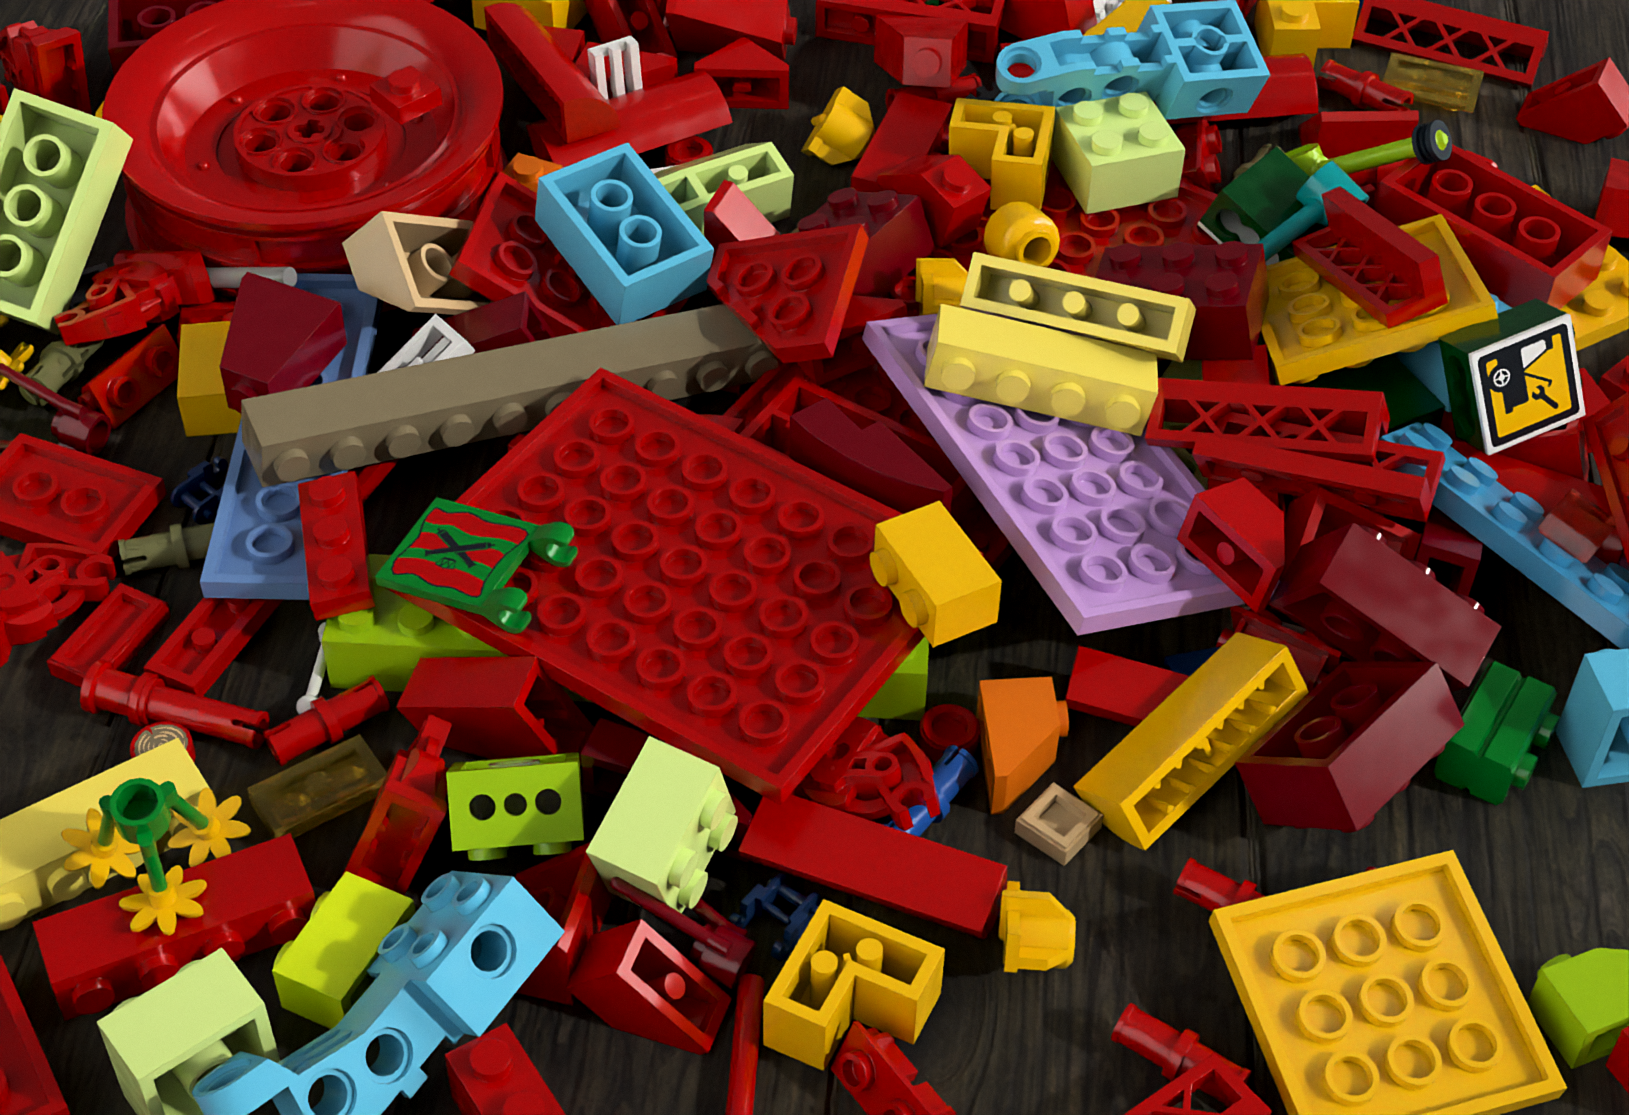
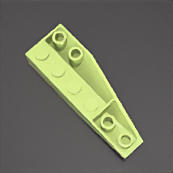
M772 142L741 145L654 173L656 178L703 235L704 209L723 180L734 182L770 223L790 217L794 174Z

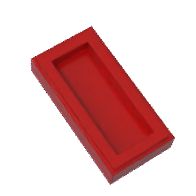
M119 583L47 660L51 675L81 688L86 672L96 660L109 661L114 666V670L122 671L170 618L168 602Z

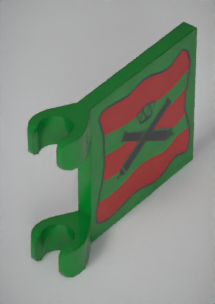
M436 497L375 575V579L379 586L482 615L501 629L518 634L527 627L532 619L531 613L521 611L527 603V594L519 588H503L530 550L550 564L565 568L577 556L578 549L575 546L568 545L574 537V529L567 523L552 522L537 525Z

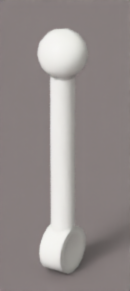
M326 622L322 623L318 628L320 642ZM322 643L306 695L297 701L296 710L299 714L311 708L310 702L317 699L326 670Z

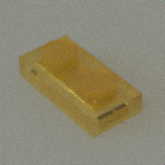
M1392 52L1383 82L1412 92L1414 94V101L1441 106L1449 111L1461 110L1473 113L1484 71Z
M359 734L248 787L247 792L251 805L273 839L291 833L292 838H295L376 798L387 772Z

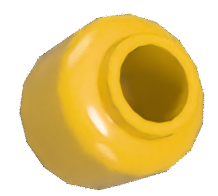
M1023 201L1010 202L999 207L989 218L985 226L983 238L986 250L991 256L1046 268L1053 262L1060 243L1058 228L1053 221L1038 208Z

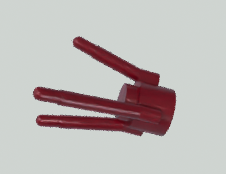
M0 363V375L48 402V405L58 410L51 424L52 435L57 437L59 441L57 445L92 456H96L102 451L111 432V421L107 415L72 402L24 374ZM0 440V450L4 451L12 441Z
M619 877L611 879L610 885L613 889L696 939L690 951L689 960L697 963V968L717 986L720 983L731 989L737 986L739 978L746 972L757 946L755 941L746 937L748 931L729 922L701 898L691 910L708 923L704 927Z

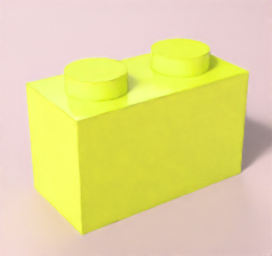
M346 871L331 892L326 891L318 898L312 909L310 920L294 941L286 942L276 956L272 973L282 1008L329 1029L334 1028L374 982V979L366 970L380 955L378 947L385 936L397 926L407 923L416 913L413 899Z

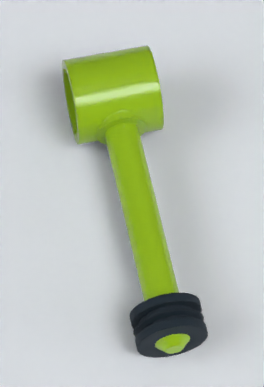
M1434 120L1415 126L1410 138L1330 159L1323 156L1319 143L1307 144L1284 154L1310 177L1330 161H1334L1348 175L1417 157L1424 165L1447 160L1452 152V139L1445 123L1441 120Z

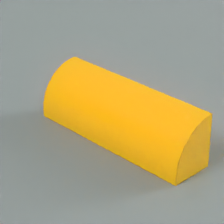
M1235 633L1073 786L1082 801L1102 813V823L1121 839L1142 850L1148 849L1235 764L1236 760L1309 693L1287 646L1243 633Z

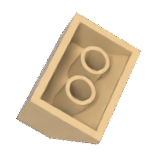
M381 211L342 243L358 290L408 312L457 315L494 302L448 275L473 221Z

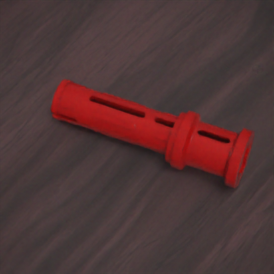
M96 660L90 666L80 690V704L85 712L97 714L101 710L121 714L127 716L129 722L136 726L150 725L154 721H171L183 725L188 730L246 745L251 749L260 748L265 740L264 736L257 734L254 730L243 728V726L249 725L264 730L269 728L270 719L267 711H257L166 687L163 679L157 674L144 672L141 676L121 672L114 670L112 663L105 660Z

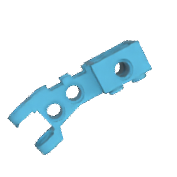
M1236 0L1150 5L1137 32L1127 33L1125 27L1106 28L1102 35L1083 36L1081 30H1069L1006 46L999 53L996 61L995 79L997 86L1002 92L994 101L1061 107L1081 101H1095L1122 96L1126 93L1146 91L1152 101H1155L1165 120L1248 113L1270 77V72ZM1015 63H1024L1031 66L1035 72L1026 78H1018L1011 75L1007 69Z
M451 871L450 873L443 874L426 888L421 897L423 904L407 923L394 928L381 941L378 947L380 955L366 970L374 979V982L334 1028L277 1063L265 1057L240 1051L203 1077L194 1086L192 1095L204 1115H248L270 1099L273 1100L280 1115H381L399 1092L404 1097L411 1099L426 1081L428 1076L420 1067L443 1039L448 1043L456 1044L463 1034L480 1037L565 931L513 876ZM377 1037L380 1044L379 1056L375 1063L368 1068L365 1058L366 1051L370 1042ZM322 1077L324 1082L323 1097L314 1108L310 1109L308 1103L309 1091L312 1084Z

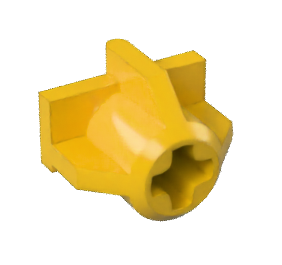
M844 86L836 89L823 113L811 119V123L815 127L801 152L808 156L814 155L830 166L859 159L875 135V127L868 102Z
M955 258L916 259L915 300L919 303V316L938 314L940 304L963 308L960 306L968 271Z
M1007 881V889L1002 891L998 932L1000 940L1003 941L1004 972L1017 973L1018 969L1047 971L1051 968L1066 969L1072 964L1074 958L1075 916L1050 892L1020 890V882Z

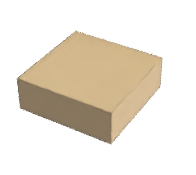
M1053 782L1016 819L1014 833L1065 866L1101 829L1103 814Z

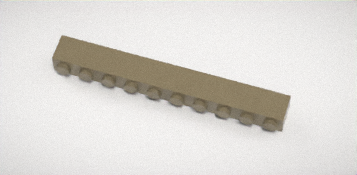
M720 304L241 400L242 442L263 488L533 430L600 367L667 400H673L756 382L766 371L778 368L777 360L779 359L725 305Z

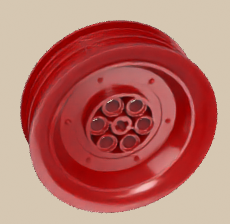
M224 0L212 4L173 22L137 48L114 76L106 93L102 109V119L113 122L133 138L121 170L127 194L125 221L133 250L200 251L206 267H293L296 273L352 274L342 243L379 212L387 211L474 221L491 183L499 171L502 172L509 164L506 154L500 145L499 120L503 109L504 91L501 71L495 56L486 42L466 23L444 9L423 0ZM412 65L441 88L443 105L400 125L371 102L369 84L390 75L393 71ZM213 288L216 299L212 302L236 301L239 288ZM383 301L381 313L395 310L399 307Z

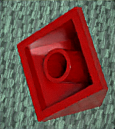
M1419 110L1320 112L1298 125V135L1302 146L1319 143L1323 156L1330 159L1412 137L1413 129L1418 125Z
M591 842L517 873L515 879L565 931L516 993L573 1005L575 996L566 989V986L591 935L600 932L612 900L611 893L607 890L586 853Z

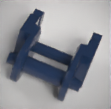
M220 455L216 456L213 460L215 464L214 469L205 460L187 472L188 479L176 486L170 497V501L175 507H190L193 510V520L199 525L207 524L217 516L224 486L216 490L211 485L220 480L228 468L227 461ZM205 493L210 495L202 501L198 499Z
M785 872L779 873L775 878L771 877L766 887L757 884L741 901L740 915L734 912L728 920L744 929L754 917L761 918L767 912L788 925L784 931L783 943L778 940L772 947L771 956L778 961L784 960L794 950L808 926L809 919L815 914L821 902V895L817 892H813L806 897L788 885L789 875ZM780 896L798 907L791 916L773 905Z

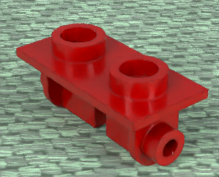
M1206 116L1198 117V123L1184 124L1174 131L1186 149L1181 180L1215 193V184L1222 181L1220 165L1216 154L1222 153V141L1217 125L1209 126Z
M161 324L90 382L85 384L81 388L82 395L77 399L78 404L107 415L111 421V429H116L178 378L180 351L166 325Z
M1232 606L1230 609L1233 629L1235 631L1225 628L1216 647H1222L1235 633L1239 632L1287 646L1309 693L1329 675L1326 673L1327 671L1331 673L1342 663V652L1333 649L1309 631H1304L1302 635L1282 626V621L1267 610L1256 613L1251 608L1248 611L1239 606Z
M859 1020L853 1022L830 1069L868 1115H956L955 1110L951 1106L946 1105L927 1081L915 1086L910 1083L914 1081L918 1070L894 1043L895 1040L890 1033H880L875 1027L866 1030Z

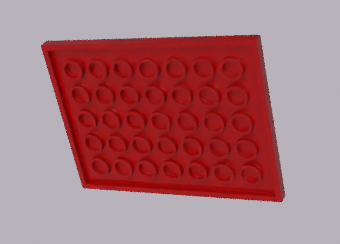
M601 367L455 501L537 525L563 522L571 525L574 529V537L568 545L577 547L578 554L569 566L565 568L554 566L530 550L503 587L519 588L527 594V603L521 610L531 613L532 619L521 633L513 634L501 629L482 615L386 588L510 657L536 656L547 677L675 748L720 767L721 773L779 805L786 800L925 637L918 627L913 628L907 623L901 611L899 600L888 586L883 587L878 583L870 565V553L874 552L875 524L903 513Z

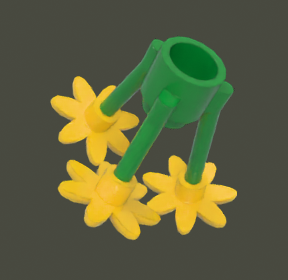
M129 779L120 784L113 791L112 795H105L100 798L99 806L103 815L97 809H88L86 813L88 832L71 828L61 832L64 841L79 849L65 860L63 868L71 872L91 865V884L95 889H99L106 882L110 867L120 876L126 879H134L136 877V869L126 855L141 852L148 873L140 874L137 878L143 893L122 898L119 901V906L126 911L138 912L130 923L132 932L143 931L157 920L163 934L170 936L175 932L177 924L176 914L185 918H198L203 915L202 906L192 899L205 891L207 883L205 880L199 879L182 884L183 869L180 865L172 867L164 875L156 848V841L169 828L171 822L169 809L171 808L178 821L188 828L173 835L169 839L168 846L173 849H179L192 845L188 863L190 867L204 863L210 850L216 858L231 854V847L226 838L233 839L247 836L251 829L243 822L231 820L241 806V798L237 795L226 799L217 807L213 791L205 787L200 792L197 810L178 795L176 787L171 781L158 785L150 779Z

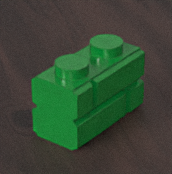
M1493 661L1491 664L1488 663L1460 712L1465 725L1445 744L1444 751L1438 756L1433 771L1436 778L1461 790L1468 788L1470 794L1496 806L1504 802L1512 786L1524 790L1538 761V757L1530 753L1535 745L1545 750L1560 720V716L1551 713L1557 696L1555 687L1530 676L1522 678L1519 671L1496 661Z

